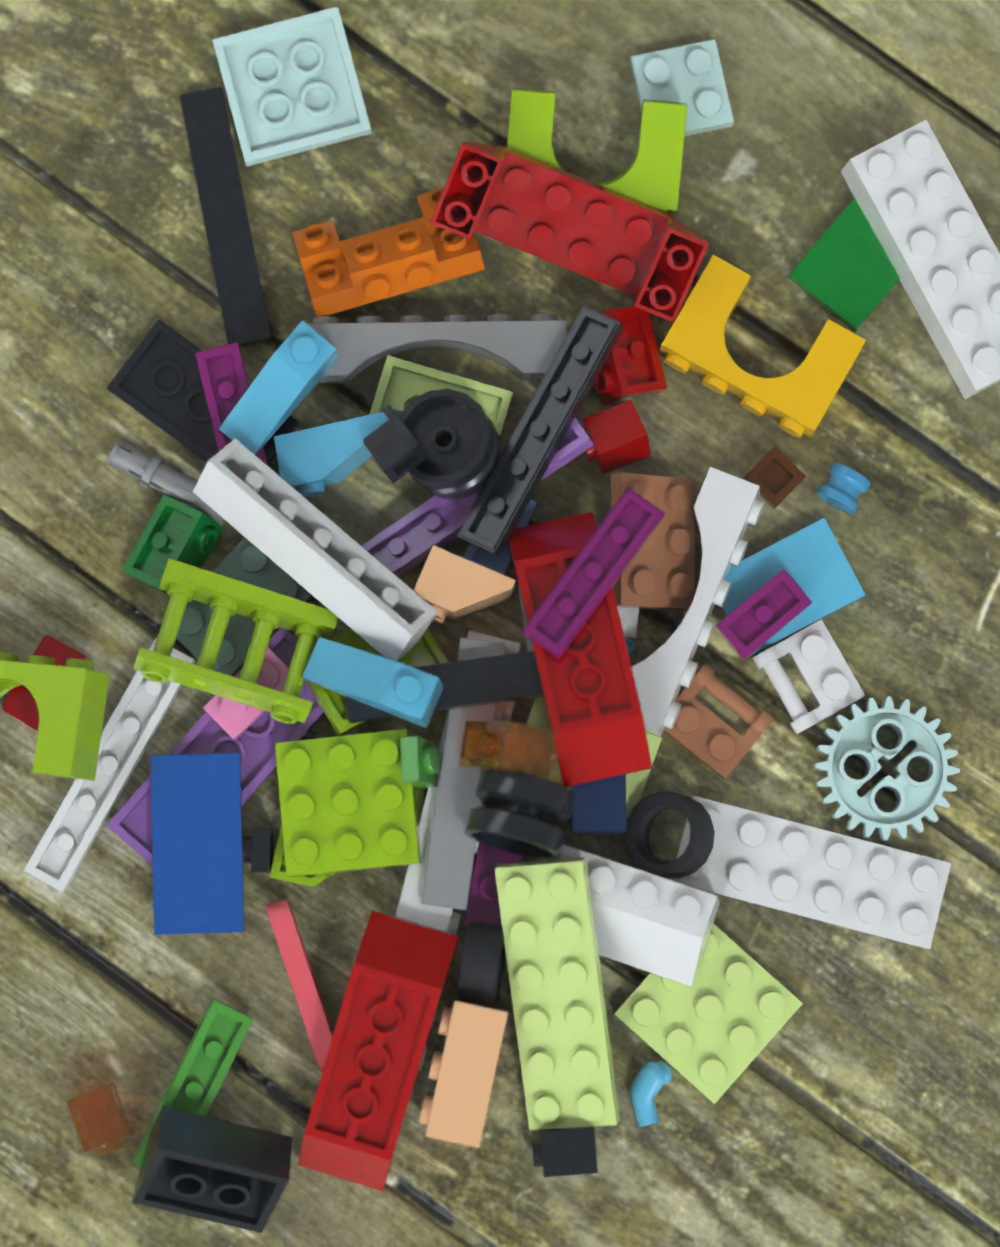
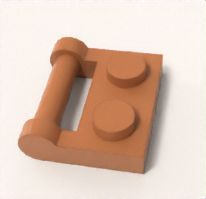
M705 663L694 676L690 687H685L675 701L681 704V709L673 728L664 727L663 731L725 780L775 717L765 709L761 713L714 675L716 670ZM702 688L750 725L743 736L694 698Z

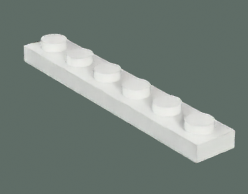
M155 638L149 650L153 651L157 638ZM175 648L172 649L170 657L192 664L195 663L193 658ZM140 671L135 673L101 733L95 781L75 779L26 865L25 872L65 893L182 684L169 680L166 683H157L144 678Z

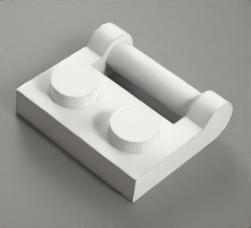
M822 619L752 658L759 670L764 669L793 719L790 725L796 735L865 696ZM789 654L819 706L810 712L806 709L778 660Z

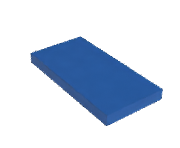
M241 753L151 756L154 935L245 932Z

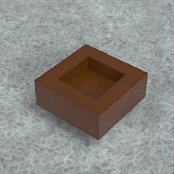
M774 446L743 480L759 485L760 496L775 510L806 478V475Z

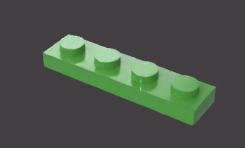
M211 998L132 1158L134 1164L138 1166L142 1164L149 1134L162 1106L183 1109L203 1116L207 1115L254 1020L251 1016Z

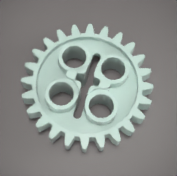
M887 696L884 699L882 708L878 709L875 700L869 698L866 701L865 713L856 704H853L849 707L852 720H848L839 714L835 717L836 723L840 727L839 732L828 728L823 732L832 742L831 745H819L816 748L819 753L827 756L826 761L814 764V769L826 772V778L821 779L815 785L820 788L829 787L831 792L822 800V803H837L838 808L832 816L834 819L845 814L850 817L847 823V830L854 829L859 823L863 824L864 838H869L874 829L879 828L881 840L887 841L891 829L894 828L898 837L904 839L907 838V825L909 824L917 833L923 832L924 828L921 818L924 817L933 823L937 822L939 819L933 808L937 806L946 809L950 806L948 801L942 796L943 792L957 791V787L947 781V776L960 773V769L949 766L947 759L956 756L958 751L952 749L945 750L943 746L952 735L950 733L936 734L935 730L941 720L937 718L926 723L923 720L926 714V707H921L914 714L909 713L910 700L905 699L898 709H894L892 697ZM880 726H890L897 732L898 742L894 749H885L877 742L876 734ZM912 740L916 743V747L892 768V772L895 775L894 779L888 775L880 779L863 797L857 795V790L881 769L880 764L877 762L879 759L883 762L890 760L909 741ZM848 756H859L865 762L866 773L862 779H851L845 773L844 763ZM912 758H920L926 762L929 772L925 781H914L908 775L907 765ZM880 788H888L896 795L897 803L893 811L883 812L876 806L875 794Z

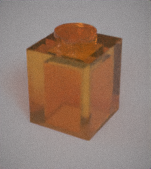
M115 1083L66 1101L84 1152L96 1148L98 1156H102L124 1147L122 1138L131 1135L132 1132Z

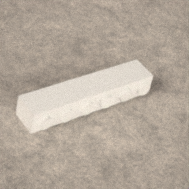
M236 438L208 460L193 493L385 658L398 662L419 642L438 611Z

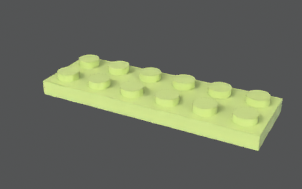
M586 857L498 864L495 867L529 1130L617 1125L620 1121Z

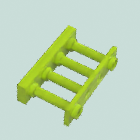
M168 558L159 589L167 591V594L170 596L153 651L140 647L133 669L140 671L144 678L153 682L166 683L169 680L270 712L272 718L283 723L294 724L297 721L304 723L311 711L313 702L299 698L304 683L302 676L318 638L322 637L328 640L331 638L338 617L329 609ZM193 600L208 604L213 610L196 665L170 657L187 602H192ZM235 614L251 618L256 624L239 678L214 671L229 618ZM278 627L295 632L296 637H298L282 692L256 684L272 631Z

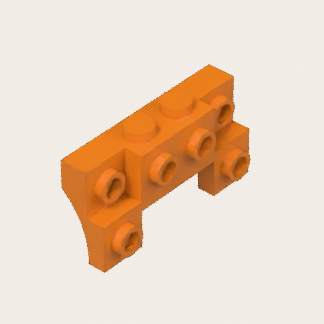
M444 187L417 195L422 217L342 241L339 240L333 220L321 224H313L292 232L317 318L485 270L481 251L474 233L471 240L430 224Z

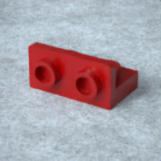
M634 306L600 311L599 313L620 321L624 326L622 333L594 382V387L600 395L602 405L613 404L622 398L654 394L667 389L649 313Z

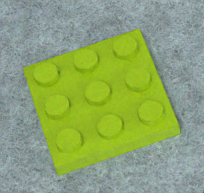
M408 729L275 743L286 877L422 864L415 786L403 783L400 738L410 737Z

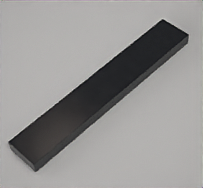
M218 87L180 95L228 345L238 342L239 346L270 341L272 340L223 88Z
M585 306L581 308L457 535L461 541L499 558L568 432L571 423L622 333L624 326L620 321Z
M534 651L413 667L438 677L444 686L434 712L544 697ZM345 696L349 723L397 717Z

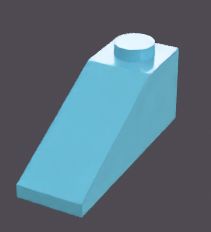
M302 320L274 352L222 423L219 430L232 441L236 438L256 455L339 359L337 349Z
M394 409L399 416L403 412L401 410ZM379 412L274 436L280 477L303 497L324 494V486L340 483L372 456L364 445L363 440L387 422L389 418L384 412Z
M322 637L318 638L302 676V679L425 728H427L444 687L436 676L400 662Z

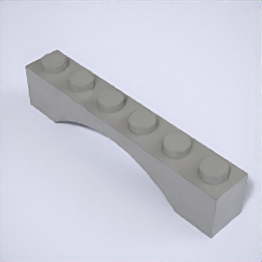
M507 314L490 315L487 317V321H470V317L466 315H448L444 317V322H426V317L419 315L400 317V322H383L382 317L361 316L356 318V323H339V318L321 316L313 318V323H307L337 349L339 356L337 362L318 383H350L363 371L386 359L387 355L395 356L411 350L428 348L457 349L484 356L507 368L522 381H542L567 336L566 320H557V315L535 314L531 316V321H513V316Z

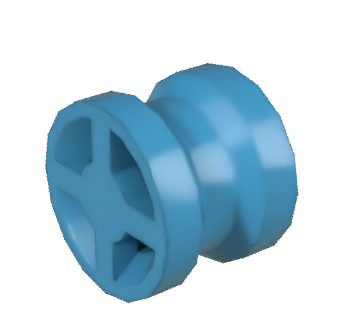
M833 462L828 471L830 475L829 480L826 484L820 485L816 495L828 505L844 513L854 515L858 508L857 499L859 495L867 492L871 482L857 471L840 463Z

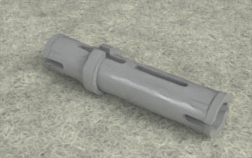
M119 439L117 444L114 445L107 459V464L141 481L140 486L146 489L152 487L175 500L203 512L216 521L218 525L223 526L226 520L193 493L197 484L196 480L166 465L162 457L158 455L152 457L143 453L122 439Z

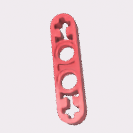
M288 898L266 905V909L315 1058L322 1071L333 1037V1030Z

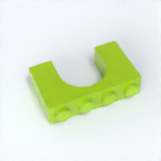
M512 88L507 147L566 171L558 162L552 143L556 91ZM643 99L639 145L633 162L616 178L595 184L668 213V210L677 211L687 103Z
M0 652V699L11 689L24 685L33 695L38 707L39 729L32 772L55 777L95 781L110 674L93 670L94 662L67 658L66 666L55 665V658L29 655L28 663L17 662L18 655Z

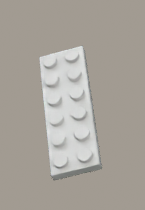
M692 796V799L701 803L711 816L715 831L713 849L706 863L694 874L682 878H671L672 881L920 948H931L951 863ZM686 818L676 859L685 852L690 841L691 829L688 818Z

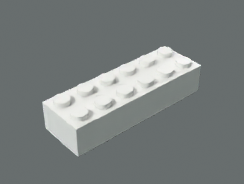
M924 120L851 158L840 172L896 270L902 286L964 399H967L1000 381V253L927 120Z

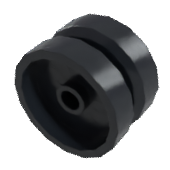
M452 389L428 391L413 399L399 417L429 457L408 472L411 477L429 494L447 500L467 498L482 490L502 451L501 438L481 405L466 393Z
M500 769L481 770L475 796L487 806L471 809L464 834L482 844L514 854L539 859H559L566 834L554 823H561L570 819L576 795L563 786L527 774Z

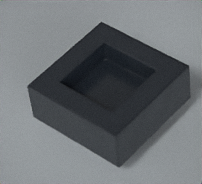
M253 827L252 836H245L244 863H251V872H271L274 829L271 827Z

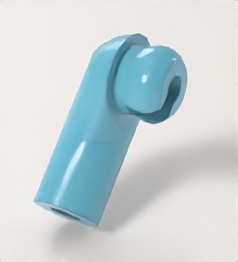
M650 1061L643 1065L630 1085L629 1092L639 1127L660 1122L654 1097L662 1085L668 1084L672 1078L671 1068L664 1061L656 1063Z

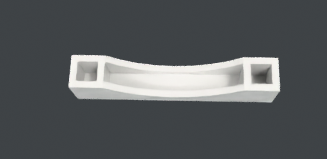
M712 467L709 468L694 504V514L701 535L702 562L700 579L693 602L682 623L666 643L648 658L632 666L645 730L660 737L664 727L672 729L681 709V704L675 702L681 686L689 688L698 667V663L692 661L698 645L706 647L715 625L714 622L709 621L715 604L723 606L732 582L725 580L732 564L740 565L747 549L748 541L742 539L748 523L756 526L765 501L759 499V485Z

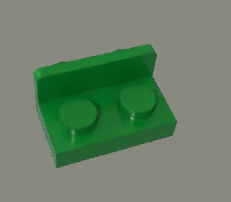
M163 494L122 571L168 595L167 591L159 589L168 558L202 568L209 553L215 549L223 527L203 512Z

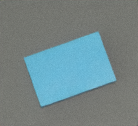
M825 518L742 560L739 566L732 565L725 580L732 582L722 606L726 617L782 569L790 575L812 601L811 605L750 656L866 595Z

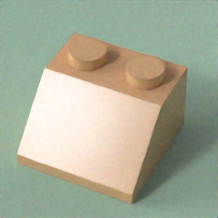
M433 545L413 591L438 611L432 621L443 624L445 618L457 621L512 599L516 591V580Z

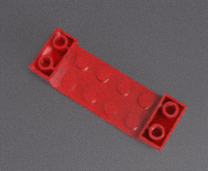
M463 141L430 220V224L471 240L475 231L633 295L634 307L671 322H675L709 246V241L669 213L508 147Z
M592 511L518 527L512 532L508 539L514 571L519 583L527 623L596 531L597 525ZM612 587L560 659H557L532 641L553 733L555 752L563 787L565 788L652 769L643 714Z
M376 910L371 911L354 961L305 1129L298 1161L299 1166L384 1191L398 1137L442 988L452 961L458 935Z

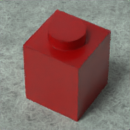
M632 399L583 418L585 431L594 444L584 453L588 462L597 461L602 474L651 456L648 435Z

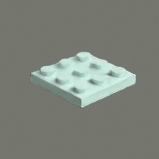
M338 7L212 39L246 166L372 134Z

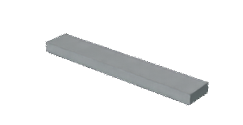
M460 637L457 661L504 655L505 644ZM497 703L450 710L422 904L467 910L477 841L464 833L471 809L482 806V802L475 796L481 770L487 769Z

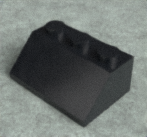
M162 1106L149 1134L132 1203L262 1233L290 1179L292 1137L269 1130L232 1123L224 1119L191 1113L183 1109Z

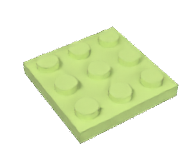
M713 923L692 987L649 973L614 1014L715 1104L803 1003Z

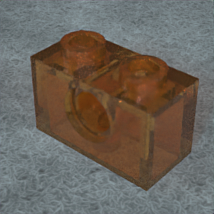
M466 721L459 766L479 770L500 769L530 776L548 777L549 769L556 755L554 744L556 731L508 721Z

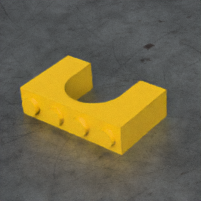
M713 254L662 342L659 353L666 356L664 362L671 368L684 374L691 370L703 377L702 384L710 390L721 395H725L726 391L739 397L742 399L740 405L749 412L761 417L764 413H767L780 421L778 426L788 434L797 438H801L804 434L811 438L866 340L828 319L805 360L792 372L776 378H761L745 372L730 357L725 344L724 331L729 317L749 284L751 275Z

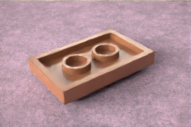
M622 472L612 474L611 509L628 487L665 512L664 518L614 584L613 590L617 607L688 611L695 596L694 479Z

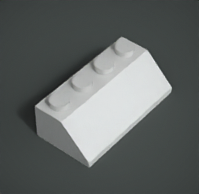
M563 845L559 859L586 857L599 956L692 987L720 904L718 896Z

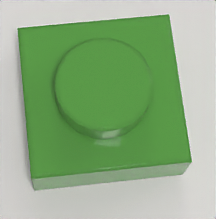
M419 736L400 738L403 783L420 789L437 787V773H439L441 768V760L435 743Z

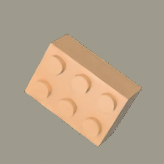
M458 999L454 1001L453 1008L444 1007L438 1033L447 1036L444 1052L435 1050L429 1079L437 1081L434 1096H425L419 1124L427 1126L426 1137L479 1148L508 1010L476 1003H467Z

